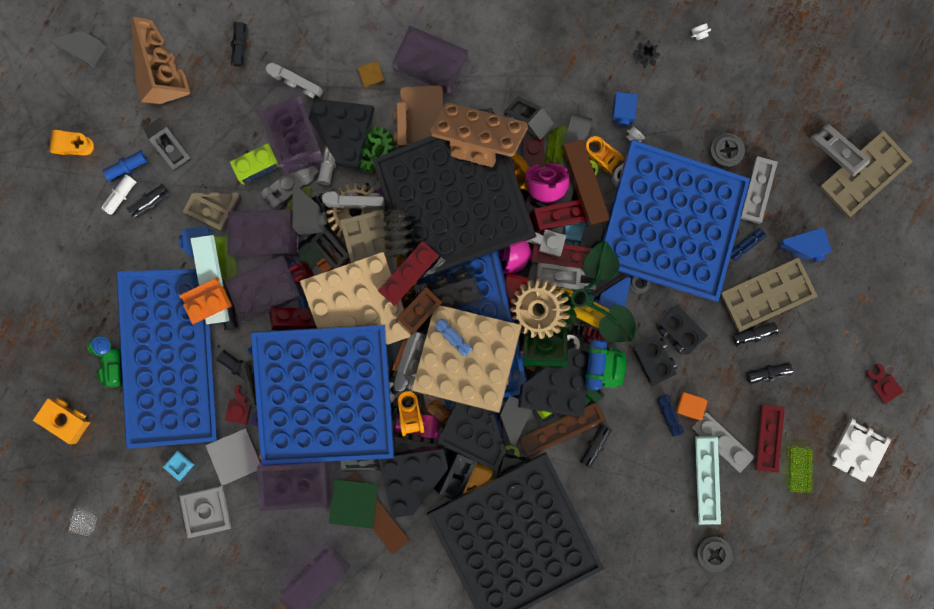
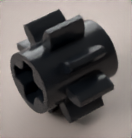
M650 40L644 45L639 42L637 46L639 50H634L633 53L634 56H637L636 64H642L644 69L648 64L655 66V59H658L661 55L656 52L658 45L650 44Z

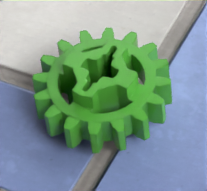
M374 126L372 131L369 130L360 165L363 171L368 170L373 173L375 170L373 159L396 150L393 147L396 145L392 139L393 136L383 127L379 130Z

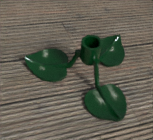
M603 241L597 244L584 261V274L589 278H595V280L589 285L584 286V289L575 290L571 297L566 293L561 294L562 298H569L568 301L564 302V305H570V309L564 312L568 313L570 317L563 319L566 322L564 327H559H570L576 321L577 314L574 308L590 307L605 315L599 323V330L603 338L615 343L631 342L635 337L636 323L630 310L621 305H614L608 313L606 310L593 304L594 296L589 291L599 282V279L609 281L619 271L620 263L618 256L608 242ZM542 306L541 310L539 311L540 314H544V306Z

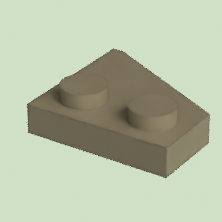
M192 193L182 212L222 232L241 195L238 193Z

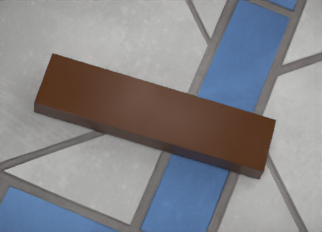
M579 140L563 144L561 148L588 227L608 222L610 217L584 141Z
M593 402L585 406L584 417L579 418L566 415L519 437V441L528 458L603 423L606 419L598 403Z
M356 471L345 479L348 481L364 482ZM377 499L373 530L388 550L394 554L410 539Z

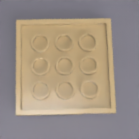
M385 252L300 281L317 328L385 324L387 345L410 337V334L395 321L405 310L402 300L394 306L378 292L380 287L392 275Z
M439 305L431 317L412 391L500 413L522 326ZM440 319H444L449 324V327H452L464 339L463 342H467L471 346L472 350L467 356H462L457 351L458 348L455 349L443 336V333H440L435 328V324Z

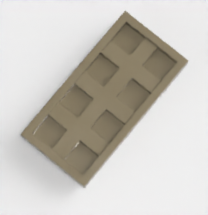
M884 130L860 150L870 159V163L854 177L841 167L819 187L847 219L853 216L913 162Z
M383 209L340 220L351 263L385 252L392 274L395 272L398 266Z
M798 257L722 292L720 296L737 331L741 332L817 297V294Z

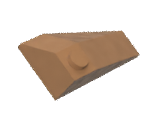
M132 17L135 78L140 101L162 104L189 95L190 89L186 75L182 69L177 68L173 61L175 59L174 55L168 53L163 45L164 39L154 22L150 19Z

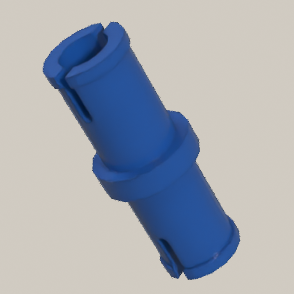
M139 150L127 158H120L119 162L104 168L102 171L106 179L111 181L124 173H130L132 169L148 161L143 151Z

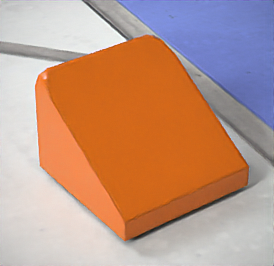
M682 392L676 413L692 419L702 420L708 400Z

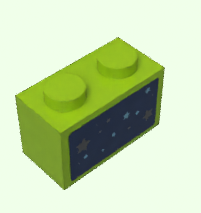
M269 143L230 161L239 182L243 186L281 168Z

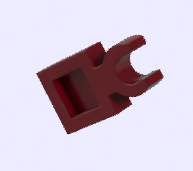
M299 261L289 268L290 271L294 272L296 277L294 280L296 282L314 276L307 261Z
M592 327L582 328L580 337L585 338L584 342L590 344V341L604 339L599 330H595Z
M878 363L874 365L877 369L876 375L871 370H866L865 374L869 379H873L876 382L871 387L883 404H887L903 393V390L892 374L884 375V368Z
M237 385L234 390L237 396L236 400L229 399L225 420L247 425L252 404L246 403V401L252 395V388L248 387L247 393L242 395L240 393L241 386Z

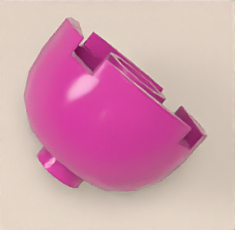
M546 163V167L540 168L539 164L534 165L526 171L527 190L536 200L543 203H552L562 198L568 190L569 173H567L566 167L559 164Z
M528 241L498 251L503 274H515L523 270L528 260L532 257V250L529 247Z

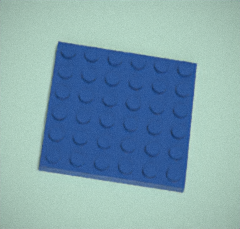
M631 140L610 211V220L607 222L603 241L608 242L618 256L620 263L618 272L710 301L719 302L751 179Z
M385 324L258 331L251 333L261 465L394 458Z

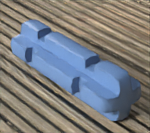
M440 319L435 324V328L440 333H443V336L455 349L458 348L457 351L465 357L471 352V346L467 342L464 343V339L452 327H449V324L444 319Z

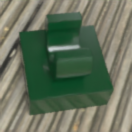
M587 387L585 406L591 400L598 403L604 397V393L600 389L591 390Z

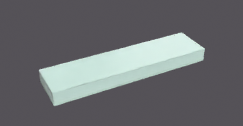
M214 235L191 238L199 286L219 277V283L222 287L223 283ZM225 309L206 318V324L229 321L228 310Z
M695 436L698 524H721L718 436Z

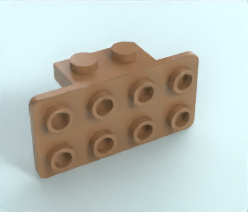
M440 85L401 88L400 103H397V109L394 110V122L397 123V131H394V142L398 144L399 148L431 136L430 129L443 108V88Z
M446 103L431 127L430 135L450 141L452 157L493 167L496 162L495 153L509 157L514 156L528 129V124L524 121Z

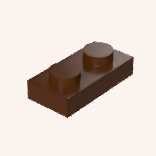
M426 287L395 321L412 335L442 302Z

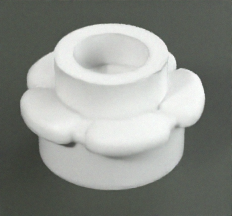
M707 23L692 28L691 38L696 37V40L708 37V32L711 31V28H708Z
M634 126L630 130L627 129L629 134L626 137L630 141L642 142L646 138Z

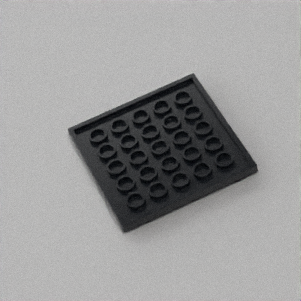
M430 136L373 159L404 260L421 241L425 242L439 255L417 281L537 237L509 156L495 153L496 162L493 167L480 165L452 157L450 141Z
M546 452L427 512V516L475 609H529L604 570Z

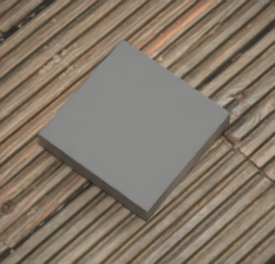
M247 428L205 445L222 486L263 469Z
M224 486L179 495L187 538L232 528Z

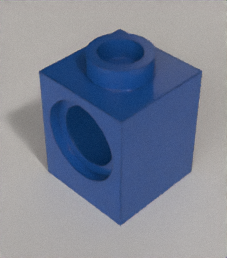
M616 92L611 122H615L616 125L623 127L633 124L636 116L638 94Z

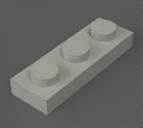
M759 156L755 158L740 219L758 224L762 223L777 161Z
M707 412L704 413L702 420H697L691 427L698 436H718V454L738 473H741L755 458Z

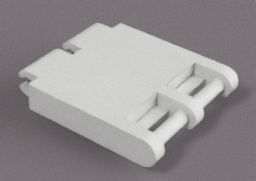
M851 418L831 455L835 458L832 465L844 472H848L850 467H852L849 475L865 482L868 476L873 477L891 439L876 434L872 428L869 427L867 429Z

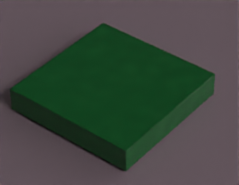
M560 328L561 331L559 333L553 331L552 337H548L545 333L543 339L539 338L538 333L534 338L530 335L531 331L526 334L523 333V365L567 367V328Z
M334 479L329 524L373 529L379 484Z

